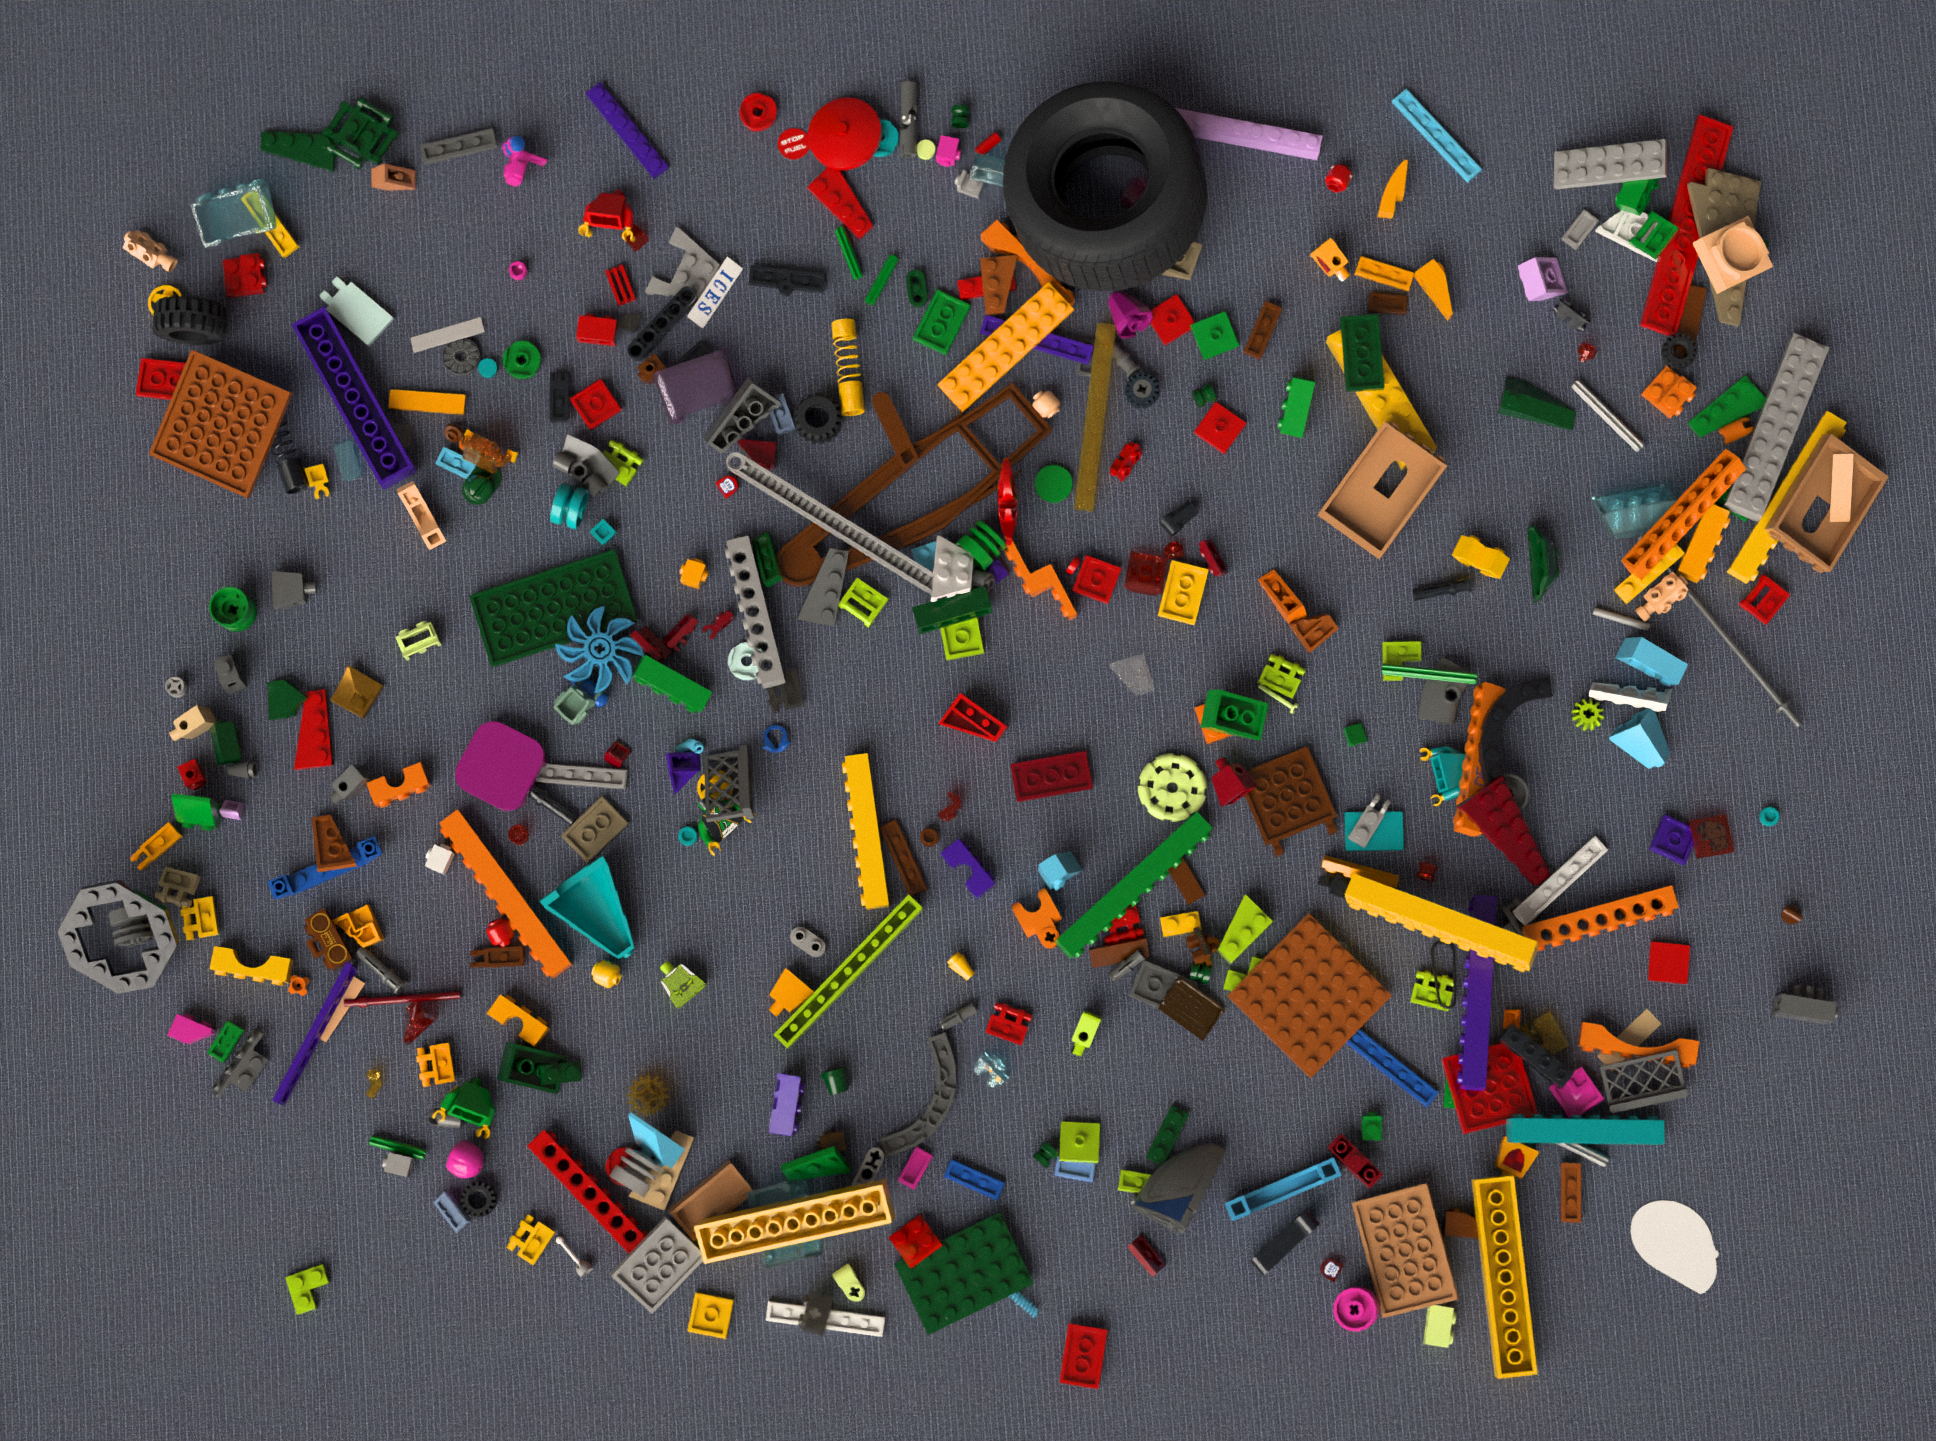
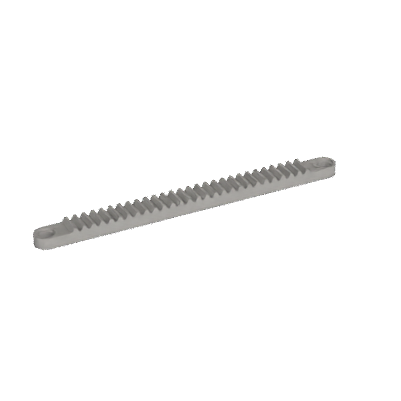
M733 452L727 457L726 464L730 471L931 595L933 572L741 453ZM732 458H740L741 465L733 467L730 464Z

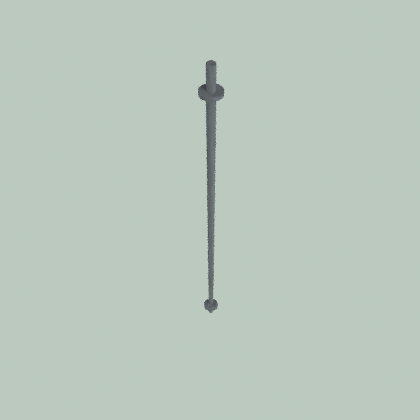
M1636 530V533L1640 536L1637 540L1639 541L1646 533L1642 534L1639 530ZM1671 567L1667 569L1670 574L1674 572ZM1688 588L1686 593L1779 706L1775 712L1778 714L1783 711L1796 728L1802 725V721L1788 706L1792 703V700L1789 699L1785 702Z

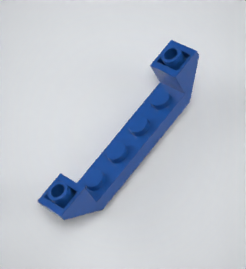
M373 836L357 843V847L349 850L356 862V867L318 872L317 864L289 876L284 874L268 881L267 883L274 900L296 895L370 863L382 855L376 837Z

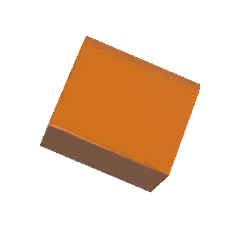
M1504 1010L1503 1029H1506L1509 1024H1513L1520 1029L1521 1010Z

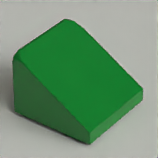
M1361 723L1343 729L1349 748L1367 742Z

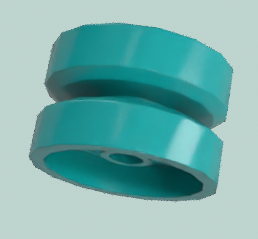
M562 482L553 501L550 515L551 523L561 525L566 520L568 528L579 529L587 508L588 489L578 487L573 493L572 485Z

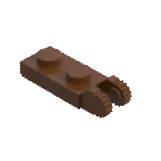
M523 946L484 948V950L470 951V956H485V962L470 963V968L525 966Z

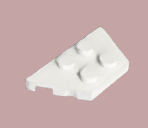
M1621 210L1595 230V232L1655 262L1658 260V258L1655 260L1628 243L1630 238L1637 234L1648 219V214L1644 212L1638 216ZM1653 223L1641 239L1642 243H1644L1658 223Z
M938 535L935 547L931 602H935L937 598L944 596L949 598L958 593L970 592L972 581L973 556Z

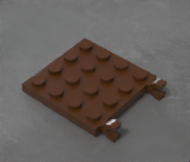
M1307 746L1247 770L1257 787L1244 797L1265 846H1272L1275 857L1281 856L1284 853L1279 843L1280 840L1325 823L1329 836L1337 833L1333 819L1337 818L1336 812Z

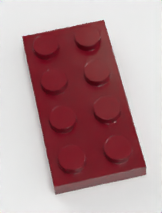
M1086 751L1010 764L1017 803L1093 789Z

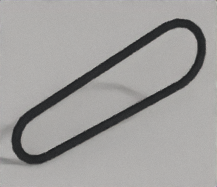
M1438 941L1433 944L1430 952L1437 1000L1441 1007L1450 1009L1457 1002L1455 950L1451 944H1446L1451 948L1453 956L1454 1002L1450 1006H1445L1440 1000L1433 951L1438 944L1446 943Z

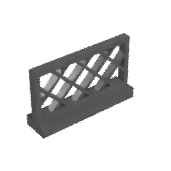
M748 745L740 746V750L704 756L706 821L712 822L745 816L746 819H753L752 754ZM738 757V761L733 766L728 763L731 758ZM719 761L720 763L713 769L710 767L709 762ZM724 765L730 768L724 775L718 772ZM733 772H736L738 777L734 781L730 780L728 777ZM714 775H717L720 779L715 784L711 783L710 780ZM726 781L730 785L723 791L719 786ZM735 787L739 792L732 797L728 793ZM715 791L721 793L716 800L710 798ZM727 797L730 801L725 807L719 804ZM734 803L740 806L738 811H730L729 809ZM716 806L722 809L718 814L711 815V811Z
M1677 1049L1600 1066L1610 1113L1688 1097ZM1674 1055L1675 1063L1671 1069L1662 1064L1666 1056ZM1648 1060L1658 1063L1652 1073L1642 1068ZM1629 1064L1638 1067L1633 1077L1623 1072ZM1660 1065L1669 1070L1664 1080L1654 1075ZM1614 1068L1619 1073L1614 1081H1611L1606 1077L1605 1070ZM1640 1070L1650 1075L1645 1084L1635 1079ZM1671 1073L1679 1077V1085L1671 1086L1666 1083ZM1621 1074L1631 1079L1625 1089L1616 1084ZM1652 1077L1662 1082L1656 1090L1647 1087ZM1633 1081L1642 1086L1637 1094L1627 1091ZM1614 1085L1623 1090L1619 1098L1611 1099L1610 1091Z

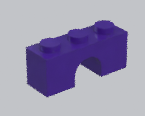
M957 839L943 850L940 855L952 870L959 865H967L972 869V877L965 882V886L978 900L995 886L993 882L995 877L989 870L984 871L981 867L983 865L982 861L977 855L973 857L969 852L971 850L969 845L965 841L961 842Z

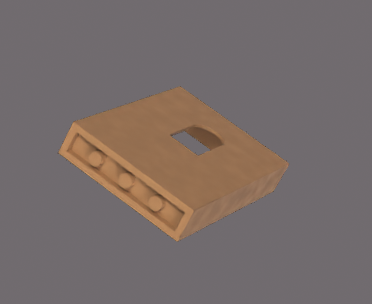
M1385 421L1318 513L1319 517L1378 559L1382 558L1448 467L1445 464L1447 460L1438 454L1434 456L1429 453L1431 450L1423 443L1421 445L1415 443V437L1408 432L1403 434L1398 431L1400 427L1392 421L1389 423ZM1402 461L1407 466V474L1388 499L1375 490L1374 486L1392 462Z
M1823 434L1764 530L1769 533L1772 539L1782 542L1784 548L1797 553L1800 560L1813 565L1812 568L1819 573L1831 572L1888 479V476L1833 434ZM1833 454H1854L1850 522H1830L1829 508L1816 531L1813 533L1805 532L1802 528V520L1817 495L1831 505Z

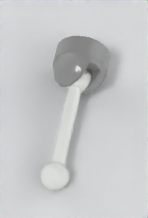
M562 1236L556 1238V1242L561 1244L577 1263V1274L581 1278L587 1275L593 1269L591 1264L584 1260L580 1261L565 1244Z

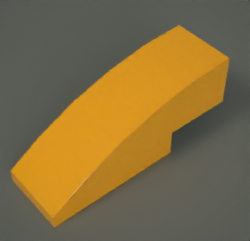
M1404 160L1391 176L1384 190L1377 217L1392 219L1395 202H1402L1408 160Z

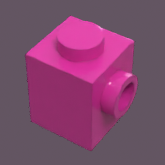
M941 135L936 162L945 167L955 166L956 160L959 161L961 155L959 139Z

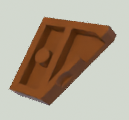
M1327 613L1293 621L1288 624L1309 653L1339 629Z

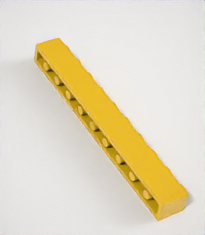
M1829 411L1824 413L1767 505L1763 517L1756 523L1727 573L1745 584L1750 580H1755L1759 573L1757 568L1760 564L1764 565L1769 557L1767 555L1770 548L1774 549L1778 542L1772 539L1769 533L1764 530L1820 437L1823 434H1833L1841 439L1846 432L1844 426L1847 422Z

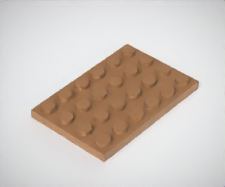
M1428 1183L1352 1203L1376 1296L1379 1300L1382 1318L1459 1299Z

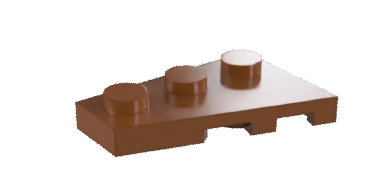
M1018 255L980 258L986 315L1005 313Z
M331 814L311 817L318 872L356 867V862L350 854Z

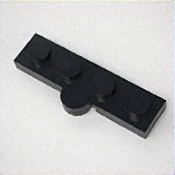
M751 265L748 284L749 286L777 288L784 297L790 296L793 290L824 293L826 275L825 273Z

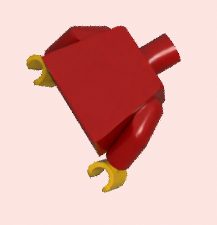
M614 190L612 194L601 193L594 201L587 204L583 217L584 224L578 228L582 236L585 231L588 238L592 236L593 231L589 226L623 230L626 227V230L622 233V238L626 242V237L631 235V241H635V235L631 231V228H633V211L622 191Z

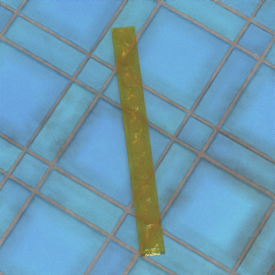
M1097 323L1074 505L1075 510L1094 512L1116 335L1115 324Z

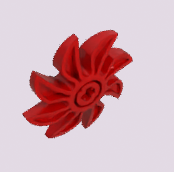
M1009 458L1003 459L998 483V516L1006 545L1012 544L1018 516L1017 486Z

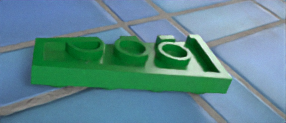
M1745 375L1688 422V426L1701 438L1761 409L1766 398Z

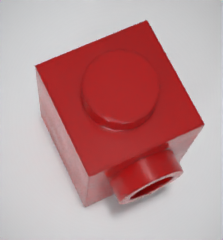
M196 759L177 766L185 787L189 790H198L207 782L199 761Z

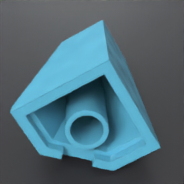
M1651 708L1633 715L1631 720L1626 722L1624 726L1621 724L1616 727L1609 737L1613 743L1648 769L1664 765L1670 754L1656 712Z

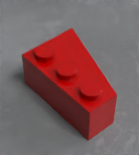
M963 693L957 696L938 723L939 725L994 742H999L1009 728Z

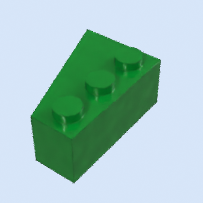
M1660 178L1623 182L1621 191L1616 195L1615 204L1622 211L1640 216L1651 200L1650 193L1653 189L1657 190L1659 187L1657 182Z
M1292 375V380H1288L1286 391H1289L1288 398H1284L1282 410H1285L1284 416L1279 417L1277 428H1280L1281 434L1299 438L1303 437L1315 380Z

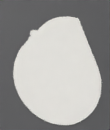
M1665 1200L1648 1203L1635 1213L1631 1223V1237L1640 1256L1652 1267L1697 1293L1702 1294L1706 1292L1716 1278L1717 1267L1715 1258L1718 1257L1719 1253L1715 1250L1712 1235L1704 1220L1691 1208L1678 1202Z

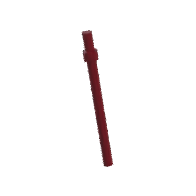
M461 991L371 998L359 996L357 999H344V1007L360 1006V1008H367L369 1005L461 999Z

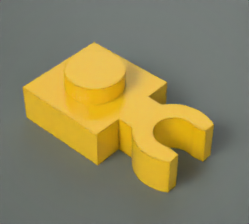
M319 464L305 468L304 472L309 488L315 486V498H320L318 492L321 490L325 492L326 497L329 496V490L324 486V483H328L324 465Z

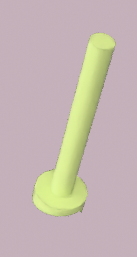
M1262 684L1259 685V689L1291 709L1290 713H1295V708L1299 704L1295 703L1293 705Z

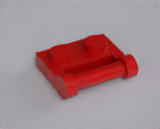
M1762 574L1758 579L1757 585L1745 599L1740 601L1739 606L1767 625L1790 594ZM1765 586L1769 587L1770 590L1756 607L1751 605Z

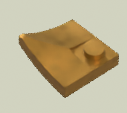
M348 665L330 700L364 719L384 687L382 684Z

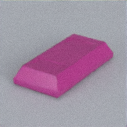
M916 1146L897 1181L915 1190L933 1155Z

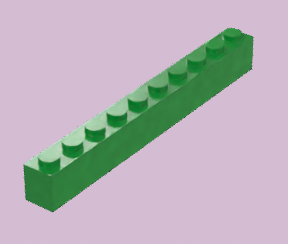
M1196 812L1055 941L1056 945L1069 959L1073 956L1078 958L1085 951L1083 947L1087 943L1092 945L1099 939L1097 936L1102 930L1106 932L1113 926L1111 922L1116 917L1118 919L1122 918L1127 913L1125 909L1130 904L1135 906L1141 900L1139 896L1144 891L1148 894L1155 887L1153 883L1157 879L1162 881L1169 874L1167 870L1170 867L1176 868L1183 862L1181 857L1186 853L1188 855L1193 853L1197 849L1195 845L1199 841L1205 842L1211 836L1209 832L1213 828Z

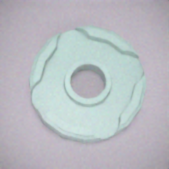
M748 642L740 643L734 647L728 656L730 671L741 680L755 679V673L759 672L757 665L753 666V662L749 666L742 664L744 657H751L754 654L753 647L749 648Z

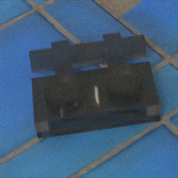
M796 668L783 671L786 683L765 688L768 691L770 699L768 704L772 708V713L780 712L779 704L782 703L785 705V710L804 706ZM776 687L781 688L782 697L776 696Z

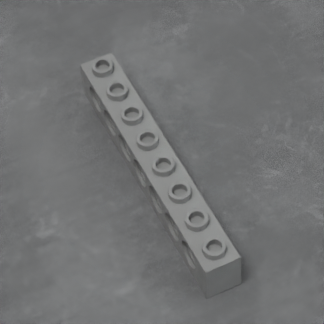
M749 536L726 541L728 547H725L724 550L727 559L731 558L732 565H729L731 577L735 576L736 583H733L735 594H740L741 600L737 602L740 612L744 611L745 618L742 619L744 630L748 629L750 636L746 638L749 648L753 647L754 654L751 655L753 666L757 665L759 672L755 673L758 684L762 683L763 689L784 684L786 682ZM738 556L746 557L743 562L736 561ZM747 573L750 577L747 580L740 579L741 575ZM748 591L755 593L751 598H746L745 594ZM752 609L759 610V613L757 615H749V612ZM756 627L763 628L760 634L753 632ZM760 645L768 646V649L764 652L758 650ZM767 662L773 664L769 670L762 668Z

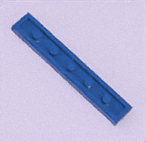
M1361 1029L1346 1042L1347 1045L1426 1108L1439 1093Z

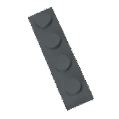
M493 128L420 145L424 165L498 148Z

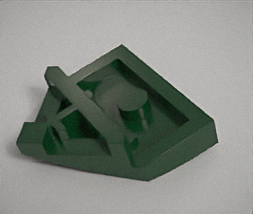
M287 680L267 682L269 720L275 721L286 719L290 716L295 717L297 709L302 702H306L308 697L301 693L294 683Z

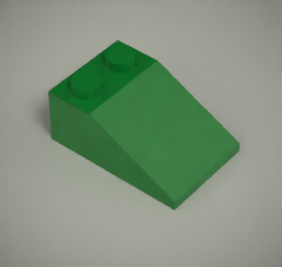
M1208 690L1200 727L1215 732L1261 741L1268 703L1223 690Z
M172 793L176 821L182 824V827L193 829L194 826H201V830L212 831L213 828L219 829L221 818L220 804L211 798Z

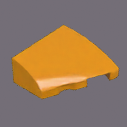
M369 904L332 920L335 925L341 927L347 935L353 937L363 948L385 940Z

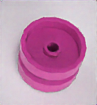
M1355 1286L1344 1290L1337 1296L1333 1312L1336 1321L1341 1327L1348 1331L1358 1332L1369 1328L1376 1322L1380 1314V1304L1373 1291L1366 1287ZM1356 1305L1359 1306L1358 1310H1359L1360 1312H1356V1311H1355L1354 1307H1355Z

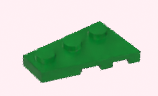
M835 1146L781 1165L782 1172L790 1181L851 1172V1166Z

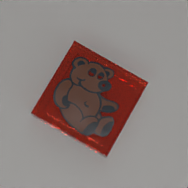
M1726 815L1688 821L1697 859L1734 852Z

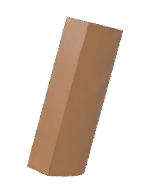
M728 1159L668 1208V1211L693 1242H695L697 1235L694 1226L699 1220L730 1213L751 1196L754 1190Z

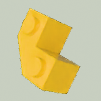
M1461 535L1452 553V556L1467 567L1472 565L1480 569V573L1501 579L1510 560L1504 554V550L1498 547H1494V549L1485 547L1480 543V539L1473 535L1469 537Z

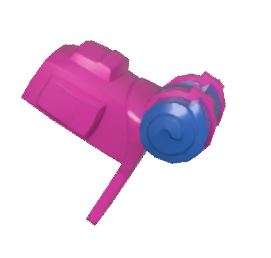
M521 136L509 137L508 141L504 142L502 146L504 155L509 158V163L505 164L503 177H505V183L515 187L519 186L522 182L528 161L541 166L547 163V159L524 150L525 141Z

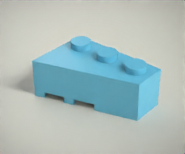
M1643 637L1625 638L1615 657L1644 672L1646 675L1660 680L1659 682L1666 686L1679 685L1688 666L1687 663Z
M1071 851L1064 852L1063 854H1054L1038 865V872L1050 891L1052 889H1055V891L1065 886V881L1083 871Z

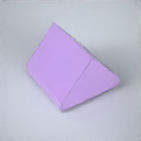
M225 800L220 808L221 816L241 820L244 803Z

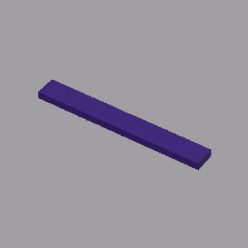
M348 962L345 963L272 1101L283 1106L286 1104L358 967Z

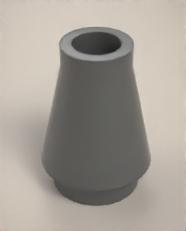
M247 760L236 764H229L227 772L229 776L252 779L257 776L258 766L256 762Z

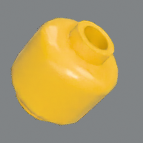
M608 960L598 961L592 969L593 980L606 988H611L614 984L617 985L622 978L620 967Z

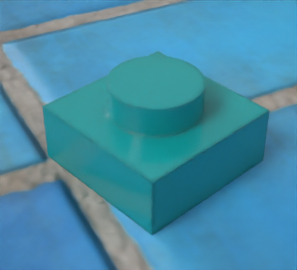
M604 519L589 531L602 546L617 534Z

